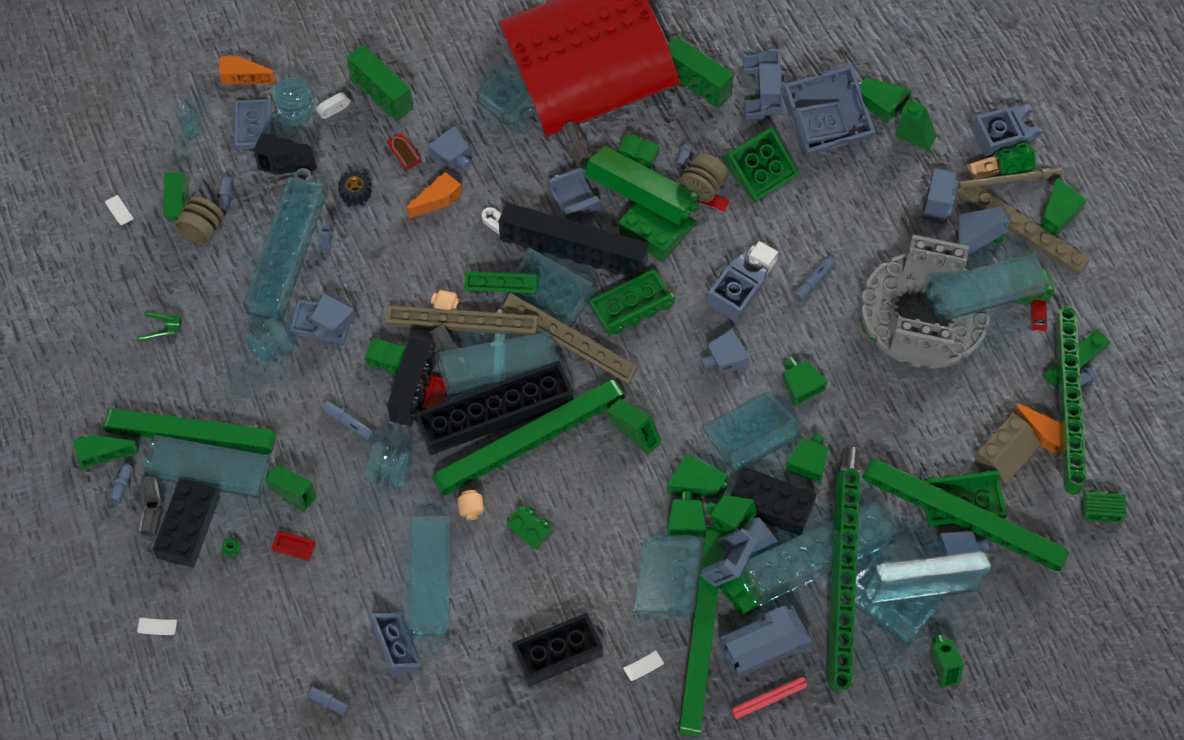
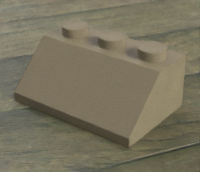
M1013 413L978 451L974 462L985 471H999V481L1006 486L1037 451L1041 443L1030 425Z

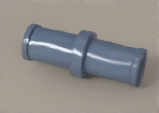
M228 176L221 178V187L217 194L219 198L217 207L221 209L223 214H228L229 201L232 199L233 179Z
M122 464L118 477L113 481L114 486L108 497L110 502L114 504L120 503L124 491L129 486L128 481L134 471L131 465Z
M315 687L311 688L307 696L308 699L323 705L324 709L327 710L329 708L342 716L346 715L350 707L349 704L335 698L333 694H327Z

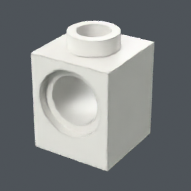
M759 241L748 252V264L758 270L767 267L768 274L777 262L778 251Z

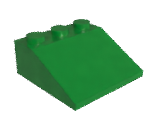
M773 127L764 130L722 156L730 173L754 202L799 175L797 168Z
M637 204L619 221V234L649 243L648 253L664 262L692 230L696 222L688 218V220H684L681 224L677 225Z

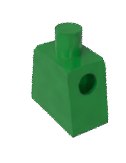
M789 358L784 362L787 370L784 372L783 382L794 406L826 391V379L809 361L797 364L794 358Z
M813 434L811 441L802 439L788 459L786 471L821 484L828 448L822 445L824 437L819 434Z
M682 491L681 500H673L668 524V536L705 537L706 524L702 502L700 500H693L692 491Z
M728 495L723 496L718 504L709 502L706 506V513L711 515L713 526L727 535L740 529L746 530L757 514L754 500Z
M943 635L934 636L932 638L931 661L940 687L960 684L964 664L953 640L945 641Z

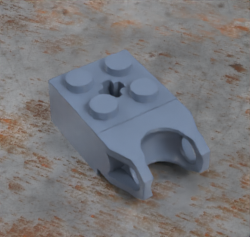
M1006 107L975 117L970 128L985 158L994 155L995 152L1001 151L1004 148H1010L1019 143H1029L1041 136L1043 132L1041 128L1029 127L1023 122L1024 118L1030 116L1031 107Z
M744 253L726 267L708 292L705 304L736 323L760 291L764 277L768 272L767 267L760 269L758 272L747 271L743 266L747 256Z

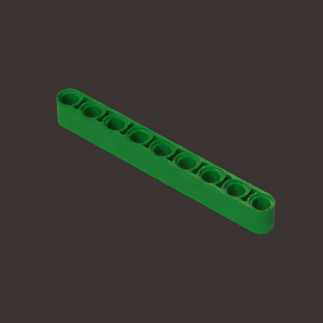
M108 409L103 424V430L112 434L262 454L272 453L276 433L269 429L119 409Z

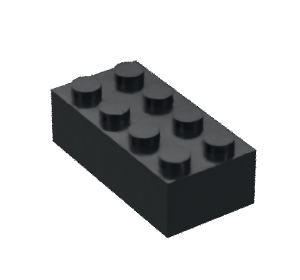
M409 338L387 403L390 422L413 426L415 420L414 413L420 412L418 408L424 402L425 387L429 386L431 380L430 372L431 370L434 371L436 366V359H434L435 351L432 348L431 342Z
M743 466L730 496L754 500L757 511L754 519L759 517L766 524L802 537L814 507L817 493Z
M183 479L178 480L152 549L157 559L192 568L195 567L220 499L216 487Z
M584 613L513 642L512 652L527 686L530 687L602 657L603 646L588 613Z

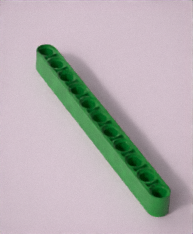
M1064 306L1060 309L1055 322L1063 481L1065 491L1069 494L1077 495L1081 492L1086 481L1077 314L1072 307Z
M610 380L438 471L433 475L432 479L440 493L448 495L610 408L619 398L623 400L625 394L616 380Z
M870 459L862 475L863 480L1054 571L1062 570L1069 555V551L1063 546L877 459Z
M853 468L839 472L836 476L827 671V684L834 691L846 690L852 683L860 474ZM846 474L850 476V483L845 479ZM845 494L850 498L849 503L844 498ZM844 514L849 517L848 523L844 520ZM843 534L848 537L847 543L843 540ZM843 554L847 557V563H844L842 560ZM842 574H844L846 577L845 584L841 580ZM841 594L844 595L846 600L844 604L840 600ZM840 615L845 619L844 624L839 620ZM840 635L844 639L843 645H841L838 640ZM839 655H840V656L842 657V659H843V664H842V665H840V664L838 663V656H839ZM838 676L842 679L841 686L837 684Z
M706 527L701 572L703 568L718 563L723 555L724 547L718 540L726 534L716 528ZM701 575L679 735L700 738L719 591V585L714 587Z

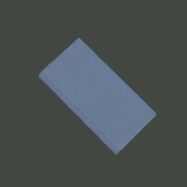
M401 613L370 614L369 619L392 679L421 668V663Z

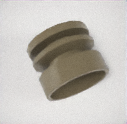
M698 153L680 178V185L699 194L698 200L709 202L714 198L719 187L726 180L728 170L716 157L707 153Z
M192 196L185 205L184 212L175 221L174 226L186 239L196 244L207 245L215 234L214 229H217L224 219V214L211 201L202 197Z

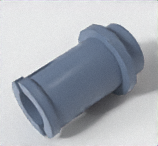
M683 144L679 148L680 153L675 162V165L681 169L686 168L688 159L693 154L692 147L687 144Z
M1086 368L1084 372L1080 373L1081 386L1088 382L1092 383L1096 379V374L1092 368Z

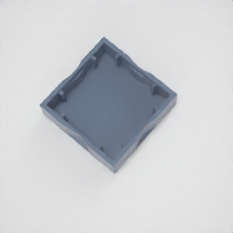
M853 65L828 71L821 76L808 77L784 84L780 90L803 158L869 139L876 133L869 111L863 102L861 88ZM839 101L850 135L845 138L804 145L793 110Z

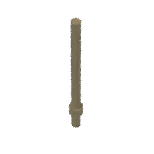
M1041 168L1039 171L959 181L958 188H970L1036 178L1049 179L1050 176L1063 175V169Z

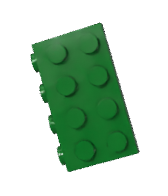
M655 269L589 300V306L608 336L617 335L629 326H636L641 320L652 318L657 312L663 309L668 310L675 304L674 294H670Z
M986 470L976 474L968 472L961 476L947 475L944 478L936 479L935 477H929L924 480V482L1001 518L1007 517L999 482V471ZM925 510L928 528L955 525Z

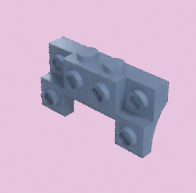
M768 49L755 55H743L744 74H758L759 99L745 100V119H764V115H782L783 100L780 90L783 87L784 71H781L780 49Z

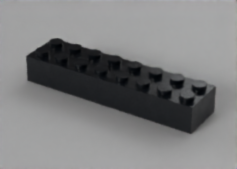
M508 202L505 203L499 218L500 240L506 243L518 244L527 249L532 248L544 254L555 255L561 259H570L578 264L584 263L595 269L608 270L613 274H622L630 279L642 275L648 262L649 243Z
M556 361L414 413L418 430L428 454L431 456L553 411L574 400V392L560 361Z

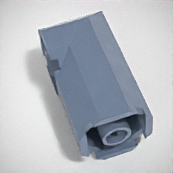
M790 605L789 609L787 606H781L765 614L766 619L763 622L760 618L752 624L720 637V648L725 647V652L722 653L731 673H736V678L742 677L811 645L812 640L793 605Z

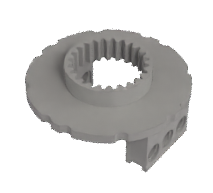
M912 235L906 254L893 257L891 262L881 264L870 275L865 285L866 290L863 291L861 302L863 303L861 316L868 335L876 340V345L883 352L900 362L907 361L911 366L921 367L926 365L929 368H942L959 363L962 357H969L977 350L985 338V329L988 328L990 323V317L988 316L990 305L981 283L976 282L974 275L965 268L969 246ZM917 292H920L921 295L927 293L928 297L934 295L935 300L941 299V304H946L945 309L950 310L948 314L950 316L949 325L945 327L940 326L938 323L921 322L919 319L902 318L899 312H897V305H899L900 300H904L905 296L910 297L911 293L914 296Z

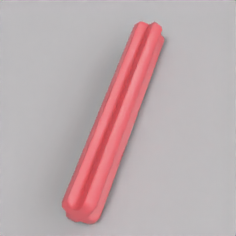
M799 677L733 707L731 710L735 719L741 718L806 688L807 682L804 677Z

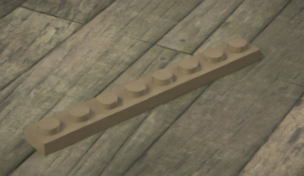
M981 187L962 188L956 191L957 196L978 210L1002 206L1006 213L1008 212L1011 222L1008 224V230L1073 273L1079 275L1089 263V258Z
M514 293L508 295L502 307L503 311L509 314L538 316L537 331L624 382L631 383L639 368L637 365Z
M388 306L386 325L435 329L444 325L447 330L536 336L539 319L538 316Z

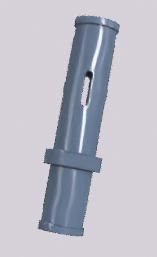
M827 256L815 271L802 281V285L793 292V297L797 301L802 302L808 293L813 292L816 289V285L836 265L835 259Z
M329 400L322 406L321 410L333 417L335 422L342 423L366 439V441H370L374 437V430L349 415L344 408L340 409Z

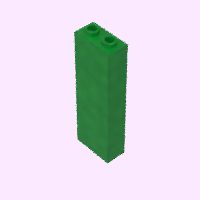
M604 146L588 160L584 173L585 176L677 225L681 224L684 220H688L692 212L695 213L699 207V194L607 146Z

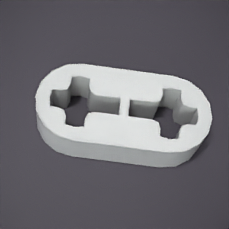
M344 92L338 93L320 103L316 111L321 118H329L345 109L350 104V99Z
M491 207L484 209L482 212L483 223L499 234V218L501 213ZM487 214H493L494 219H492L491 217L487 219Z

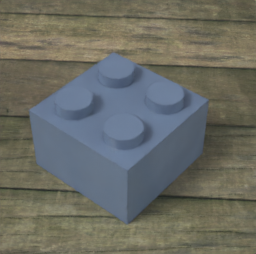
M934 169L923 218L945 223L946 216L950 217L958 186V181L955 180V172Z

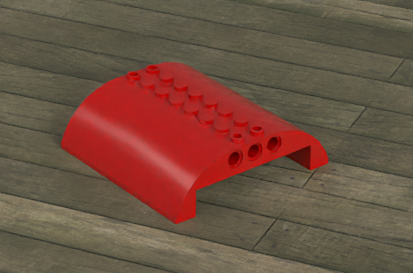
M550 0L498 21V25L504 39L508 43L546 137L562 131V126L567 122L572 121L578 125L680 84L669 48L648 0Z

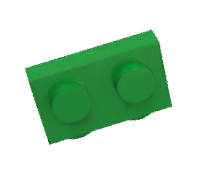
M1027 142L1019 143L1016 146L1004 148L994 153V157L999 161V176L1025 173L1036 169L1035 150Z
M529 505L519 506L506 526L536 550L548 534H552L555 530L547 519H541L536 514L537 511Z

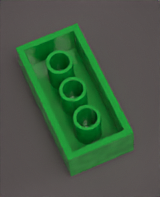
M677 36L671 41L668 48L679 77L680 85L686 86L695 95H700L709 104L719 108L732 95L734 74Z
M362 45L347 56L350 80L354 84L357 83L364 94H369L377 106H381L389 117H393L398 121L413 109L411 88L368 48Z

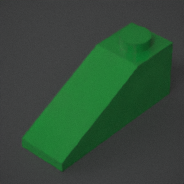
M84 435L73 440L77 461L81 469L139 453L135 441L96 435Z

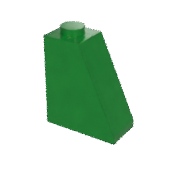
M866 78L862 83L859 82L861 96L867 109L887 123L902 109L911 96L912 90L906 87Z
M908 99L900 115L896 137L929 151L937 135L926 106Z
M164 172L163 217L167 218L170 222L177 220L179 215L184 212V207L187 204L190 177L183 172Z
M1057 178L1041 226L1056 237L1084 209L1087 200Z
M620 398L606 410L612 424L646 454H649L661 443L651 416Z
M686 453L667 484V493L681 495L682 491L688 490L693 492V496L718 498L720 493L724 494L728 488V475Z
M279 465L267 473L265 478L267 487L303 513L316 499L312 482Z

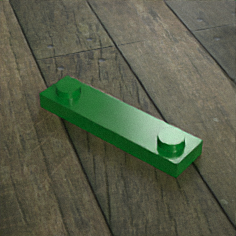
M465 271V291L538 294L539 275Z
M1098 329L1078 344L1080 370L1109 346L1111 342ZM1057 363L1043 375L1056 390L1059 388Z

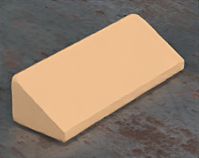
M994 155L966 164L973 180L999 174V161Z

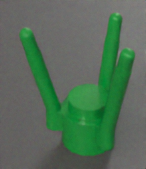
M145 311V316L163 319L164 328H168V331L144 335L136 339L140 341L165 335H175V331L181 330V316Z

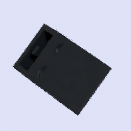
M261 133L253 149L258 170L278 175L294 173L301 168H306L309 171L317 169L314 150L307 144L295 143L290 139H282L274 134Z

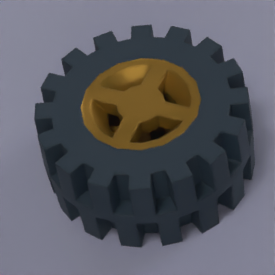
M352 170L349 174L347 172L344 173L345 176H341L340 181H338V190L343 202H347L348 205L353 203L354 206H357V203L362 205L363 201L367 202L372 193V186L368 175L365 176L364 172L360 173L358 170L356 172Z

